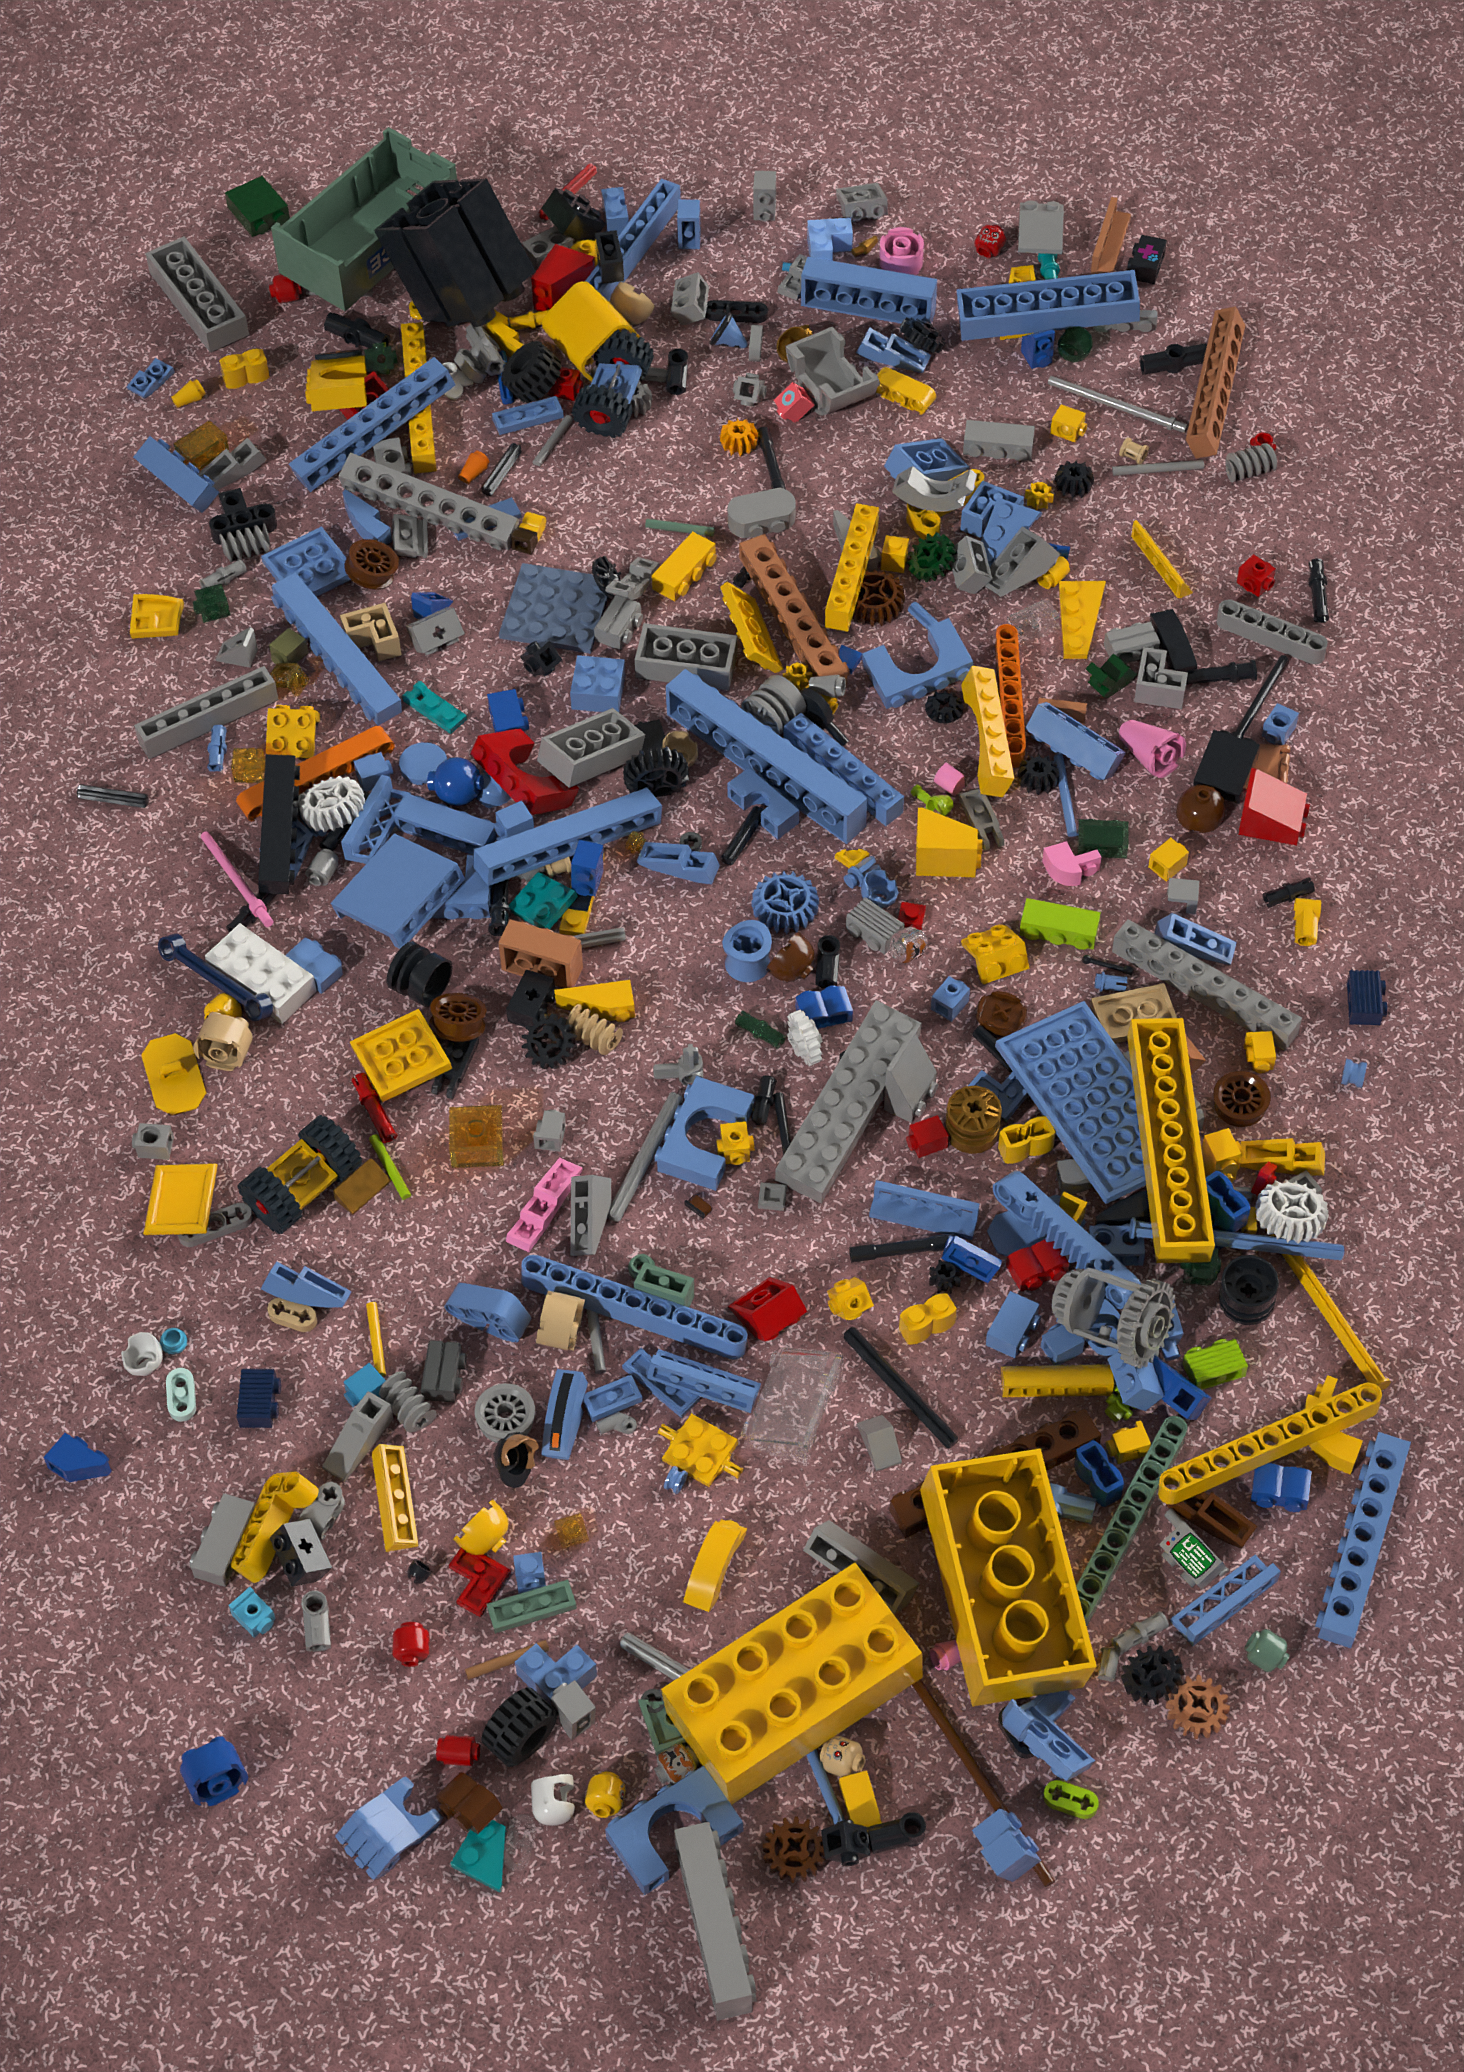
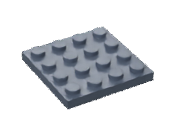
M522 563L499 631V638L524 643L550 641L555 648L591 654L595 642L594 628L603 616L608 597L597 586L593 574Z

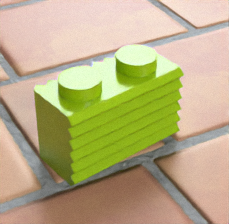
M1219 1339L1212 1346L1204 1349L1199 1346L1191 1348L1184 1354L1182 1364L1190 1382L1201 1390L1245 1377L1248 1364L1236 1339L1229 1341Z

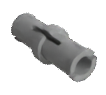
M238 559L224 568H217L215 573L200 579L199 582L203 591L208 593L222 584H229L230 580L246 573L247 568L244 562Z
M1158 1611L1146 1620L1133 1623L1127 1631L1111 1638V1642L1115 1649L1124 1653L1140 1643H1147L1150 1637L1168 1628V1620L1161 1611Z

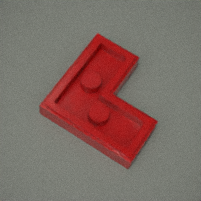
M462 1548L459 1549L448 1565L451 1570L470 1580L456 1603L478 1617L483 1615L487 1609L486 1604L491 1603L511 1574V1569L485 1554H470Z

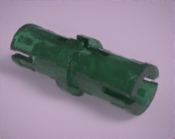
M744 1010L741 1011V1014H738L735 1020V1025L749 1031L755 1039L758 1040L760 1038L776 1049L780 1048L779 1043L783 1044L786 1040L785 1034L771 1028L765 1020L760 1021Z

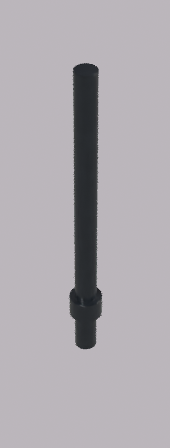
M1281 655L1237 729L1235 732H1232L1233 736L1244 738V734L1288 662L1286 656Z

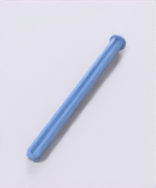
M1132 1217L1129 1231L1130 1239H1133L1134 1236L1153 1238L1151 1222L1136 1221V1218ZM1213 1230L1215 1246L1332 1260H1342L1344 1256V1246L1341 1244L1316 1241L1305 1242L1304 1240H1301L1299 1244L1294 1240H1290L1287 1243L1286 1239L1279 1238L1277 1240L1273 1236Z

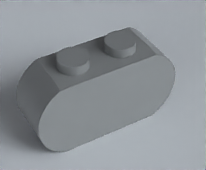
M783 488L734 497L727 507L728 527L734 535L741 538H754L771 532L780 533L792 527L795 522L796 500L792 493Z

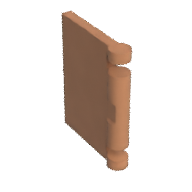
M1260 744L1259 757L1254 768L1287 783L1290 755L1287 753H1290L1291 747L1286 744L1282 746Z

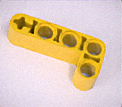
M971 469L977 474L974 484L975 489L969 496L965 497L963 505L968 503L980 483L984 481V474L980 470ZM907 503L906 522L920 538L925 540L927 534H930L932 537L936 532L940 534V517L951 511H928Z
M298 1472L276 1473L269 1477L263 1486L232 1557V1569L252 1583L262 1580L276 1553L270 1537L282 1524L289 1523L295 1508L308 1507L315 1501L318 1495L317 1486Z

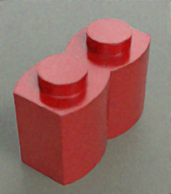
M1046 1239L1031 1247L1022 1248L1007 1256L1006 1268L1020 1291H1034L1043 1282L1049 1280L1058 1281L1068 1272V1259L1066 1256L1060 1255L1061 1248H1053L1054 1241L1047 1243Z

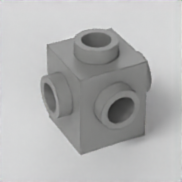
M746 373V376H738L733 386L734 399L741 400L742 405L754 407V403H761V400L765 399L767 386L764 385L765 380H760L759 375L753 373ZM751 385L754 386L753 394L749 392Z

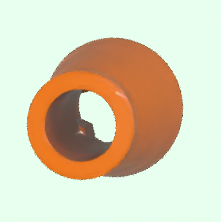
M478 450L470 453L461 473L458 475L459 480L469 485L472 480L488 469V464L490 463L488 457Z

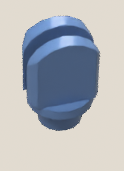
M869 856L848 869V874L844 876V881L848 887H861L867 872L873 869L881 870L879 864L874 865L876 863L874 856Z

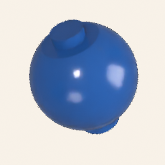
M453 757L439 764L436 771L428 773L427 786L430 791H435L438 798L444 803L452 806H463L472 802L477 797L479 791L483 789L484 778L471 761L461 757Z

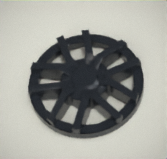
M603 556L595 559L592 563L593 577L602 593L608 598L614 599L616 595L607 593L606 587L614 579L621 581L619 577L621 572L616 571L615 563L611 564L607 557Z

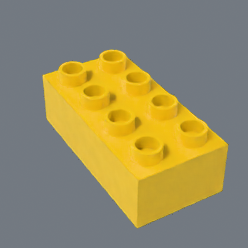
M1041 1448L930 1466L920 1491L972 1707L1083 1688L1097 1665Z
M853 1563L663 1687L661 1692L667 1715L732 1805L923 1678L922 1652L858 1565Z

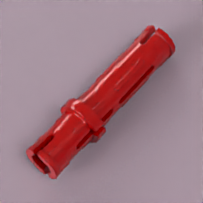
M359 1073L355 1075L358 1081L354 1077L351 1081L360 1096L359 1102L362 1106H365L382 1143L386 1144L393 1141L391 1136L396 1139L397 1133L393 1129L379 1101L380 1097L376 1090L373 1089L367 1074Z

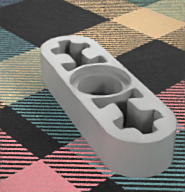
M236 1203L211 1212L208 1225L212 1221H221L223 1224L220 1229L210 1230L207 1228V1234H193L194 1237L189 1238L187 1234H178L179 1241L183 1246L194 1247L246 1228L253 1220L251 1208L245 1203ZM242 1212L244 1219L239 1220L236 1213ZM225 1216L229 1217L231 1224H227Z

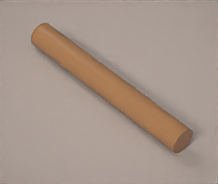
M546 1640L537 1643L544 1652L549 1651ZM533 1645L466 1668L465 1673L468 1680L514 1664Z

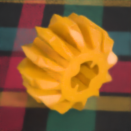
M737 418L734 422L728 420L727 425H722L720 442L723 445L724 451L729 450L731 456L738 452L741 457L743 451L750 454L751 449H756L758 432L755 429L754 423H748L747 419L739 421Z

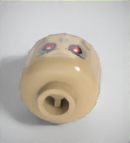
M835 1736L824 1743L820 1752V1761L823 1762V1767L828 1773L844 1777L861 1772L865 1764V1756L862 1755V1747L858 1742L842 1736Z

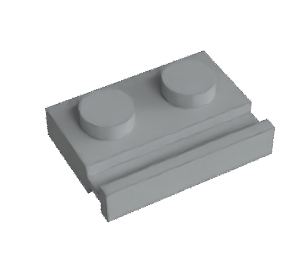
M394 514L392 519L393 551L397 556L412 558L422 556L427 558L428 535L426 518L418 520L417 517Z

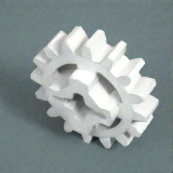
M798 1010L790 1013L787 1016L789 1020L787 1023L790 1027L788 1028L789 1033H787V1037L796 1056H801L808 1066L822 1060L820 1043L823 1041L815 1022L812 1019L809 1020V1017L805 1016L804 1011Z

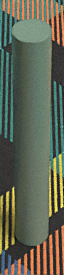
M646 519L645 528L690 534L695 532L699 535L713 537L715 533V527Z

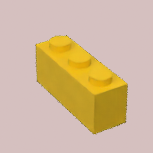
M692 532L652 574V590L673 601H676L680 596H685L689 586L694 581H699L703 571L715 563L717 558L715 543Z

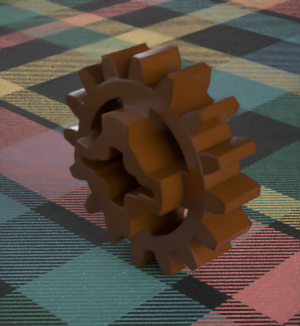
M795 1816L793 1823H789L786 1818H783V1826L781 1827L774 1823L772 1825L774 1834L766 1832L765 1840L768 1843L763 1844V1852L768 1853L764 1856L765 1864L772 1863L770 1866L771 1874L779 1871V1880L782 1881L787 1875L790 1876L791 1883H795L798 1876L801 1877L803 1882H806L807 1873L816 1876V1866H824V1859L822 1858L824 1856L822 1836H818L820 1828L816 1826L811 1829L809 1819L800 1824L798 1816ZM779 1842L782 1849L779 1851V1855L776 1856L775 1846ZM811 1844L814 1845L815 1849L812 1858L810 1857V1853L807 1851L811 1847ZM790 1846H792L795 1849L800 1847V1852H797L796 1850L790 1852ZM789 1865H797L799 1867H790Z

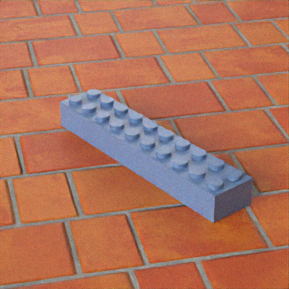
M686 669L666 685L668 716L743 770L749 767L755 773L761 774L770 786L776 787L789 802H794L802 813L845 844H848L866 827L867 798L861 791L850 787L844 779L836 777L824 765L818 764L811 759L806 752L794 747L788 739L780 737L771 727L756 720L751 713L742 710L733 700H728L721 695L715 687H710L698 675L692 674Z

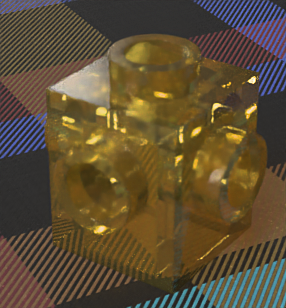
M234 748L231 765L234 782L252 784L264 781L265 757L263 749Z

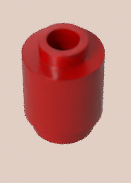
M446 1735L445 1738L439 1737L436 1759L437 1761H443L444 1765L473 1766L474 1761H478L480 1758V1743H476L475 1737Z

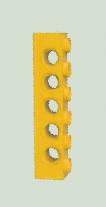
M856 503L825 609V628L849 631L879 525V507Z

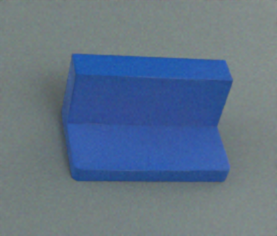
M956 1235L954 1237L949 1236L941 1257L946 1262L952 1263L954 1266L986 1283L990 1282L1002 1263V1260Z

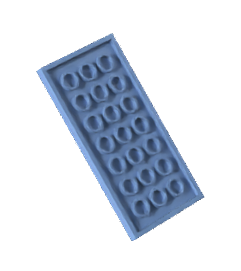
M1085 1001L996 1041L995 1047L1043 1116L1048 1118L1054 1127L1055 1133L1105 1204L1146 1185L1131 1065Z

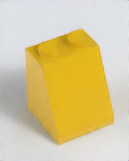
M918 807L916 876L975 877L976 869H981L982 839H978V829L928 809Z

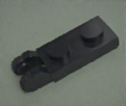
M479 1037L469 1041H449L445 1054L451 1063L452 1069L435 1077L432 1084V1094L438 1095L442 1089L444 1079H448L451 1082L447 1088L446 1097L454 1098L459 1083L462 1082L479 1044Z

